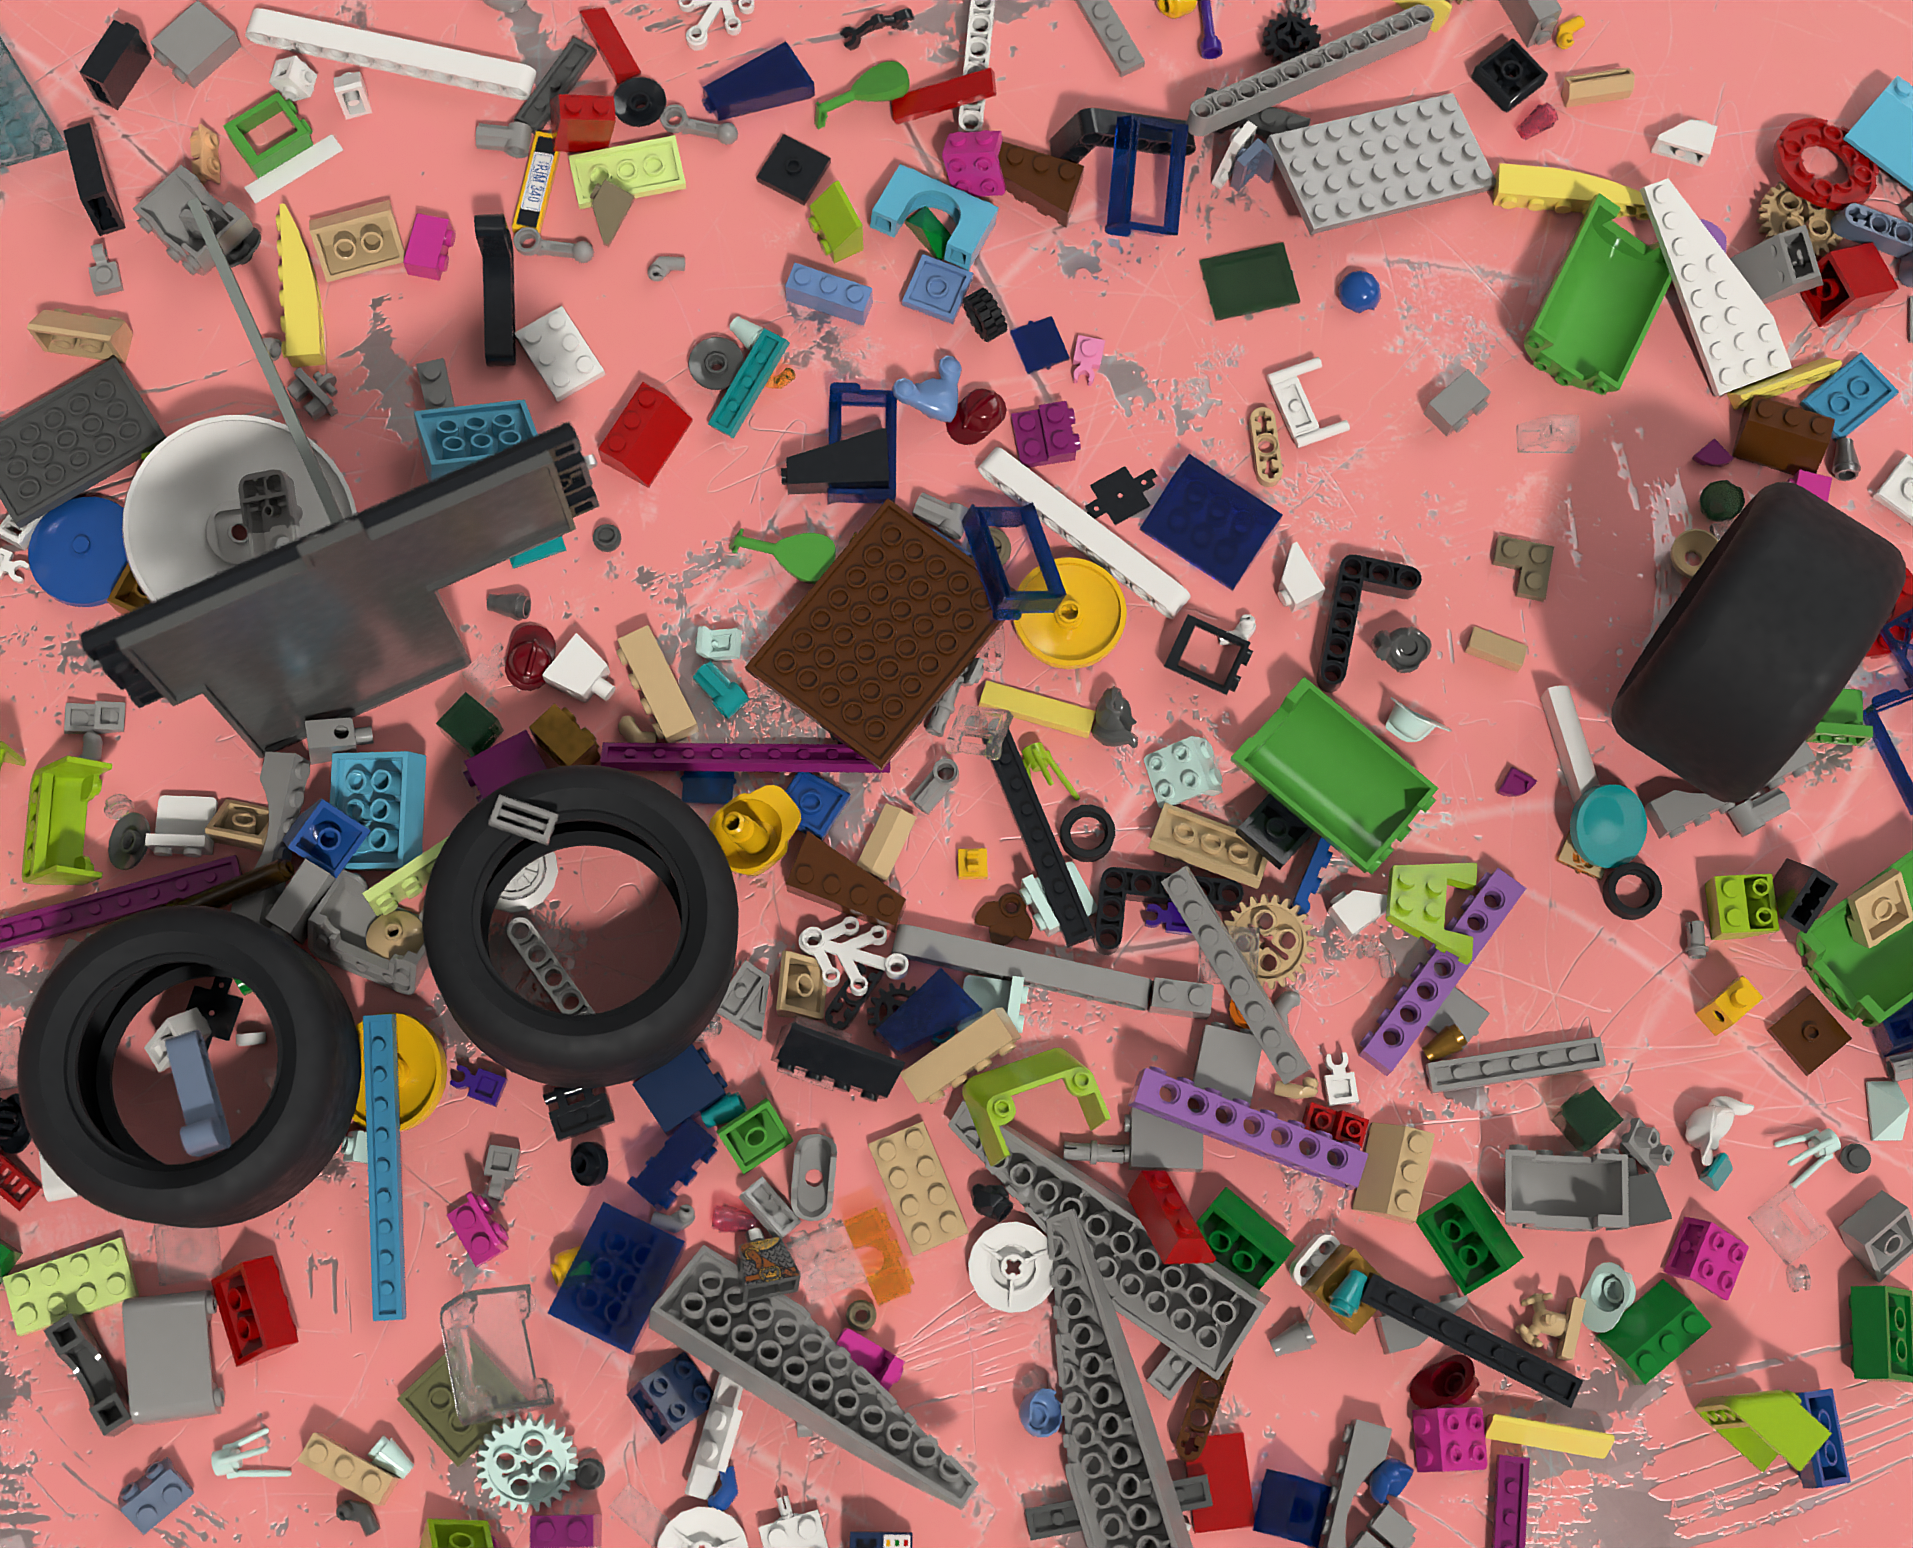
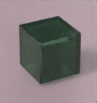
M467 692L436 723L443 736L469 758L490 748L504 731L499 720Z
M1594 1085L1581 1094L1576 1092L1560 1106L1562 1110L1551 1119L1576 1150L1583 1153L1593 1148L1624 1120Z

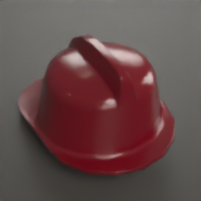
M976 389L970 392L958 403L957 412L952 422H946L948 434L959 444L972 445L980 442L1005 419L1007 411L1005 401L994 390Z
M527 625L515 632L505 662L506 676L514 687L520 690L532 691L545 684L542 674L554 661L556 653L555 640L547 629L539 625Z
M1455 1354L1420 1371L1412 1380L1409 1388L1410 1398L1413 1403L1420 1408L1432 1409L1446 1403L1458 1406L1468 1402L1474 1395L1476 1388L1480 1385L1479 1380L1475 1376V1367L1472 1360L1464 1354Z

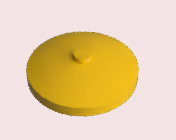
M1066 557L1053 559L1033 569L1019 585L1017 591L1023 595V598L1013 610V625L1021 644L1037 660L1056 668H1084L1104 659L1120 641L1127 617L1125 598L1117 581L1101 566L1080 558Z
M380 1013L376 1015L396 1014L400 1132H403L425 1121L439 1104L447 1080V1061L439 1038L426 1023L408 1014ZM363 1021L356 1025L361 1051V1082L358 1101L352 1119L367 1129Z

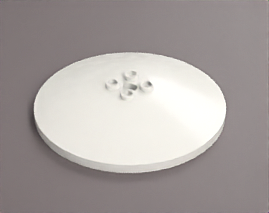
M249 415L211 417L189 424L174 432L158 444L145 458L130 484L125 499L122 534L124 549L132 574L151 603L156 601V599L159 600L164 596H168V594L171 595L180 589L183 590V588H187V586H191L195 582L198 583L203 579H207V577L210 578L219 572L222 573V571H226L230 567L233 568L251 559L248 531L247 537L244 540H236L231 534L233 526H244L238 487L240 480L245 475L274 469L285 472L293 480L296 502L303 512V516L299 521L302 538L307 536V534H311V532H315V530L318 531L331 524L287 425L271 419ZM308 438L343 518H349V516L357 514L353 496L342 473L325 451ZM281 537L276 541L275 549L288 544V542L291 543V541L287 537Z

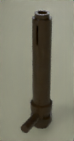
M280 858L186 898L178 897L168 901L166 905L161 904L152 909L180 905L208 906L220 909L290 880L291 876L294 875V867L288 859L283 860Z

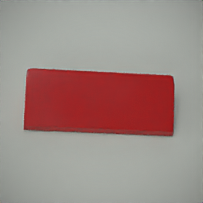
M595 8L580 11L581 21L615 82L619 84L641 74L638 65L605 8Z

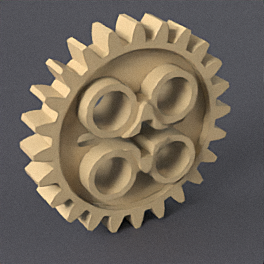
M1779 181L1775 188L1771 187L1767 195L1761 200V205L1757 210L1760 215L1756 222L1763 224L1758 232L1767 233L1763 241L1785 232L1786 229L1791 230L1804 224L1807 227L1817 259L1819 255L1823 258L1829 251H1834L1837 244L1843 239V237L1835 234L1831 228L1832 217L1840 211L1822 208L1806 201L1802 197L1795 196L1791 188L1782 181Z
M1262 894L1261 903L1255 897H1250L1251 906L1240 902L1242 912L1232 910L1231 914L1235 920H1225L1224 923L1230 927L1229 934L1262 988L1265 982H1267L1271 990L1275 989L1276 981L1279 982L1281 987H1286L1287 977L1291 981L1296 982V971L1302 974L1306 973L1302 964H1311L1313 962L1306 955L1307 952H1316L1315 948L1309 946V942L1317 938L1308 935V931L1314 928V925L1304 924L1309 915L1303 914L1299 916L1297 914L1300 910V905L1289 908V898H1286L1282 904H1279V895H1274L1271 902H1269L1267 894ZM1264 913H1269L1273 917V925L1269 929H1264L1260 924V918ZM1252 924L1265 937L1273 936L1272 944L1285 952L1289 958L1285 960L1273 947L1264 948L1265 940L1252 932L1248 925ZM1286 932L1293 933L1296 939L1295 945L1290 949L1286 948L1282 943V937ZM1246 935L1254 939V947L1249 952L1245 951L1241 945V941ZM1268 954L1273 955L1277 961V966L1272 971L1267 970L1263 964L1264 958Z

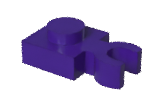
M1173 902L1167 903V910H1162L1156 904L1147 905L1146 911L1155 912L1157 919L1146 920V927L1155 928L1160 924H1165V933L1193 936Z
M457 1065L456 1069L465 1074V1079L462 1082L451 1080L450 1084L460 1090L468 1087L470 1088L467 1094L468 1097L497 1107L508 1079L478 1068L476 1075H472L467 1067Z

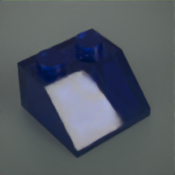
M1266 1469L1258 1508L1255 1512L1253 1531L1318 1548L1331 1487L1296 1475Z

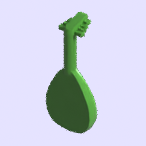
M895 61L883 62L870 68L853 84L850 91L821 104L819 102L815 103V126L817 129L825 127V121L828 118L827 112L854 100L884 102L903 97L907 94L910 86L907 70L903 65Z
M740 528L729 544V549L734 554L738 553L740 547L772 554L789 574L809 584H815L835 561L836 547L833 541L827 536L817 533H802L790 536L774 544L742 536L744 529Z

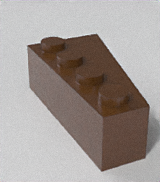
M1002 141L998 160L1006 191L1014 195V198L1022 203L1025 201L1037 208V212L1046 217L1047 215L1058 220V224L1067 228L1082 184L1084 166Z
M807 831L786 882L787 892L873 925H881L885 929L896 933L906 908V899Z

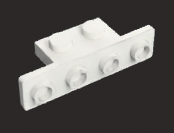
M721 1373L718 1377L685 1489L686 1495L708 1500L709 1496L713 1494L719 1471L726 1472L743 1411L737 1410L743 1387Z

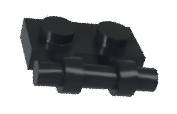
M556 1086L553 1087L554 1091L543 1094L546 1105L558 1102L560 1108L548 1113L557 1141L561 1142L614 1123L615 1119L606 1093L594 1096L592 1090L594 1088H565ZM580 1093L584 1094L585 1100L571 1105L568 1104L567 1098Z

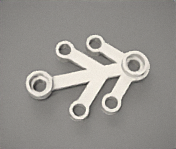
M678 0L679 7L683 12H691L694 8L710 4L698 25L691 27L686 33L687 44L692 50H703L707 46V31L721 9L726 20V32L729 35H738L741 32V21L735 15L731 0H688L691 1L689 5L683 4L686 0ZM754 0L738 1L741 13L747 15L754 11ZM744 3L751 4L749 7L742 6ZM730 24L738 25L736 28L729 27ZM694 34H701L700 37H693Z
M846 917L841 923L825 930L809 927L799 936L798 943L801 951L815 957L823 972L822 981L828 987L838 985L840 982V972L837 968L832 967L826 952L838 957L850 980V990L856 996H862L867 992L868 981L865 977L861 976L854 961L884 970L886 975L894 980L902 979L908 973L909 963L902 954L894 953L884 958L859 950L870 944L882 945L886 942L887 931L881 925L873 926L869 932L841 944L831 940L843 934L849 937L855 936L859 932V921L855 917ZM851 923L854 924L856 927L850 930L847 929L845 926ZM880 932L883 934V937L875 938L873 934ZM810 940H816L818 941V944L809 945L808 942ZM894 966H899L902 970L900 972H894L891 970V968ZM828 974H834L836 975V978L834 980H829L826 978V976ZM862 983L864 987L857 989L854 987V984Z

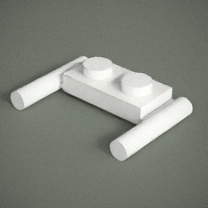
M1319 357L1267 374L1268 383L1272 387L1271 392L1297 448L1350 430L1347 420L1320 429L1297 377L1298 375L1321 368L1322 362Z

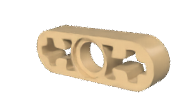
M1259 407L1252 412L1249 420L1256 479L1264 487H1274L1279 483L1283 473L1276 419L1270 409ZM1259 416H1262L1264 421H1267L1265 433L1262 434L1261 423L1256 422ZM1262 441H1268L1273 445V451L1263 453L1259 450L1258 444ZM1271 460L1270 470L1274 473L1273 478H1268L1267 474H1263L1267 467L1266 461Z

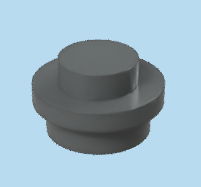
M611 524L599 526L593 534L594 545L603 552L616 550L622 539L618 528Z
M1854 1143L1843 1148L1840 1154V1161L1848 1172L1858 1174L1869 1168L1871 1155L1866 1147Z
M584 1459L578 1463V1468L575 1469V1481L579 1487L585 1490L598 1488L605 1479V1468L597 1459Z

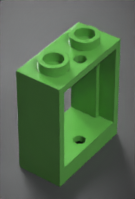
M279 92L223 126L230 141L258 179L313 146L309 136L313 133L304 118L302 120L297 118L295 114L298 111L290 99L284 100ZM282 111L297 132L257 155L243 135Z

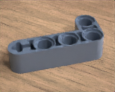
M1857 203L1848 205L1832 217L1831 228L1838 236L1859 244L1873 242L1878 251L1900 258L1899 279L1903 285L1913 287L1912 223Z
M197 1029L166 1039V1051L186 1126L180 1128L181 1140L186 1152L189 1155L201 1157L231 1147L230 1134L201 1032Z

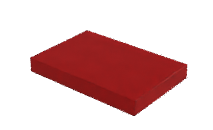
M1244 1432L1208 1436L1200 1457L1193 1462H1185L1187 1478L1207 1474L1213 1506L1191 1510L1194 1533L1255 1527L1256 1522ZM1196 1437L1189 1438L1187 1443H1183L1186 1455H1190L1192 1451L1197 1452L1198 1448L1193 1446Z

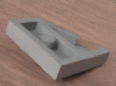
M745 960L729 983L728 990L716 1013L760 1042L763 1034L770 976Z

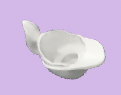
M1717 1096L1711 1100L1708 1106L1695 1110L1685 1121V1137L1689 1144L1701 1150L1703 1165L1710 1166L1713 1163V1150L1718 1149L1720 1139L1731 1128L1734 1116H1743L1753 1111L1754 1105L1740 1102L1728 1096Z

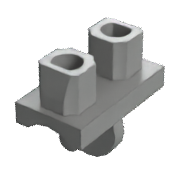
M300 367L293 372L296 379L286 389L297 402H300L308 394L313 397L303 407L314 420L319 419L326 413L332 417L338 412L333 406V401L326 395L328 392L331 396H335L338 392L334 388L337 378L332 373L323 376L320 372H316L313 375V378L317 381L315 383Z
M1632 1118L1630 1121V1131L1622 1135L1620 1151L1628 1155L1629 1158L1635 1157L1647 1173L1656 1174L1659 1165H1670L1675 1151L1670 1145H1662L1660 1143V1133L1654 1127H1647L1640 1118Z

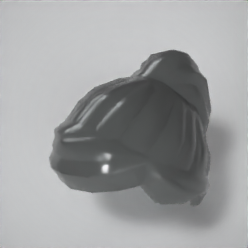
M1412 626L1401 627L1391 633L1386 630L1379 631L1375 634L1371 643L1377 658L1386 660L1388 665L1400 673H1410L1418 669L1420 663L1430 654L1432 647L1431 640L1419 629Z
M1113 686L1103 692V696L1098 701L1096 707V723L1093 726L1092 734L1104 746L1117 747L1129 744L1132 748H1136L1138 746V737L1131 731L1132 725L1136 724L1137 721L1133 719L1129 701L1122 697L1121 689Z

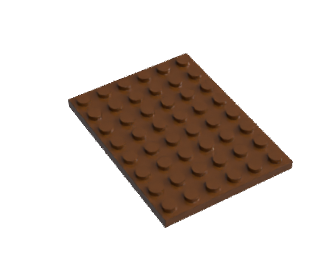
M887 498L745 666V669L776 694L882 771L1017 607L1023 595Z

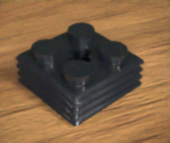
M1511 39L1476 65L1471 77L1507 113L1543 86L1548 73L1515 39Z

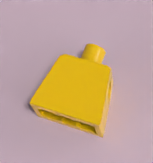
M1741 976L1733 980L1695 1015L1717 1036L1741 1019L1763 999V996L1746 977ZM1715 1010L1723 1015L1724 1020L1717 1017Z

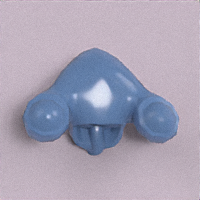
M945 356L939 360L938 371L940 379L931 378L922 383L915 384L906 378L895 381L892 391L893 396L898 401L921 411L931 419L952 422L958 408V381L962 371L960 362L952 356Z

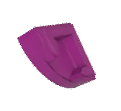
M1714 438L1697 452L1692 459L1703 466L1722 467L1729 464L1734 458Z
M1511 767L1497 793L1507 797L1520 796L1527 793L1536 784L1537 780Z

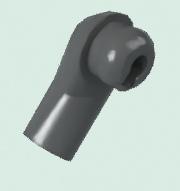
M346 1500L337 1507L336 1515L338 1519L359 1522L366 1537L380 1530L368 1504L355 1500Z

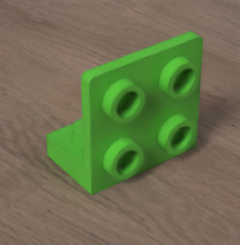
M1843 689L1824 717L1807 737L1806 742L1862 746L1873 737V726L1863 725L1862 690Z

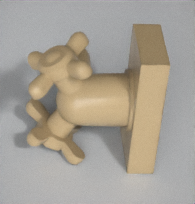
M1535 1293L1529 1296V1298L1523 1299L1521 1301L1522 1307L1532 1304L1535 1314L1532 1318V1325L1529 1328L1524 1324L1517 1325L1515 1328L1516 1333L1520 1334L1521 1338L1533 1349L1543 1345L1536 1338L1540 1333L1557 1337L1559 1341L1555 1358L1565 1361L1573 1360L1586 1300L1575 1296L1568 1298L1565 1314L1546 1310L1544 1301L1554 1298L1552 1293Z

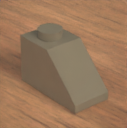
M604 180L602 185L596 184L590 198L593 199L592 207L603 243L609 247L635 198L632 194Z

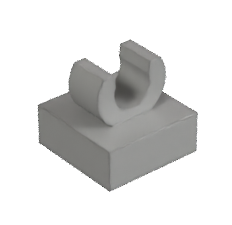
M202 205L207 214V212L210 210V206ZM184 209L179 217L189 237L203 239L191 210ZM207 214L211 222V225L215 231V234L217 235V231L214 227L216 218L213 216H209Z

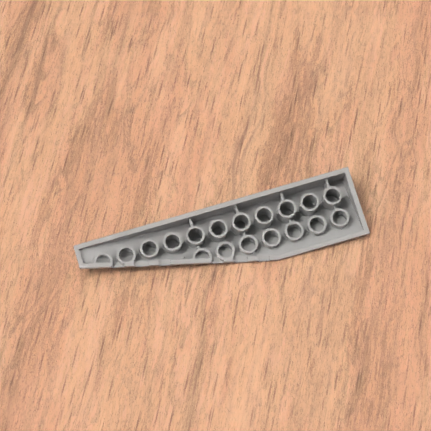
M963 1100L948 1126L971 1152L976 1154L986 1164L985 1167L992 1175L995 1174L1005 1185V1189L1024 1206V1210L1046 1234V1219L1067 1210L1075 1209L1115 1311L1218 1381L1271 1298L1217 1261H1214V1263L1163 1264L1131 1203L1008 1125H1003L999 1128L1010 1155L997 1165L991 1167L965 1100ZM1059 1222L1053 1223L1054 1225L1060 1227L1063 1225Z
M1075 1209L1067 1210L1046 1219L1049 1259L1053 1260L1054 1272L1050 1276L1051 1288H1054L1055 1294L1053 1315L1054 1319L1057 1320L1058 1334L1055 1335L1058 1379L1059 1386L1062 1387L1063 1403H1060L1061 1416H1064L1065 1423L1063 1443L1064 1448H1067L1068 1464H1065L1066 1477L1088 1548H1193L1154 1421L1122 1327ZM1059 1222L1063 1225L1060 1227L1054 1225L1053 1223Z
M703 1245L651 1308L650 1329L785 1415L860 1459L960 1510L964 1508L978 1487L979 1483L951 1455H947L938 1446V1442L931 1434L927 1435L916 1424L917 1420L909 1412L905 1413L897 1405V1400L863 1366H858L850 1358L851 1354L843 1346L839 1347L829 1337L830 1333L822 1325L819 1326L803 1306L784 1294L742 1303L737 1265L707 1246Z

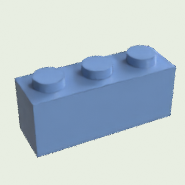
M794 263L785 285L787 301L864 326L873 304V288L798 263Z

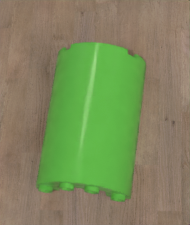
M1599 193L1592 199L1525 335L1524 347L1529 357L1534 361V367L1553 376L1558 384L1562 386L1571 385L1580 389L1594 391L1600 395H1606L1607 392L1620 390L1672 278L1659 242L1657 241L1647 246L1612 221V219L1617 217L1621 208Z
M1305 677L1290 691L1280 708L1252 738L1249 737L1230 759L1232 763L1362 872L1366 873L1368 871L1371 875L1394 851L1391 847L1392 843L1396 839L1402 842L1412 829L1408 825L1421 810L1426 813L1436 802V799L1432 796L1439 789Z
M1911 850L1859 889L1894 868L1902 874L1913 911V850ZM1845 898L1816 919L1806 934L1802 931L1797 933V950L1800 956H1806L1808 962L1805 969L1816 986L1838 1010L1853 1021L1860 1018L1863 1020V1026L1876 1027L1913 1000V921L1882 940L1878 945L1867 948L1853 940L1847 917L1852 913L1848 900Z

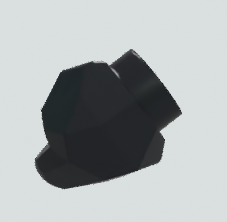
M978 1183L971 1189L972 1205L978 1214L994 1218L997 1222L1003 1221L1014 1206L1009 1200V1195L1003 1185L986 1186Z

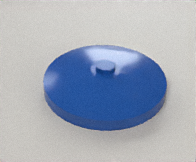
M80 497L61 504L49 511L40 520L30 539L28 559L35 580L48 595L61 603L74 607H94L108 603L107 599L128 563L123 544L122 518L124 508L104 498Z

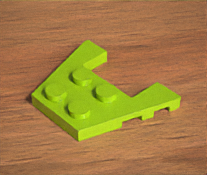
M1477 863L1393 865L1389 871L1386 921L1418 939L1422 936L1434 943L1436 949L1443 953L1448 951L1459 957V962L1468 965L1472 960L1473 937L1444 929L1447 885L1472 891L1476 886Z

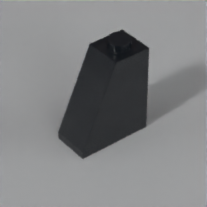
M1787 858L1773 878L1775 899L1780 918L1806 934L1837 888L1838 883L1815 868Z

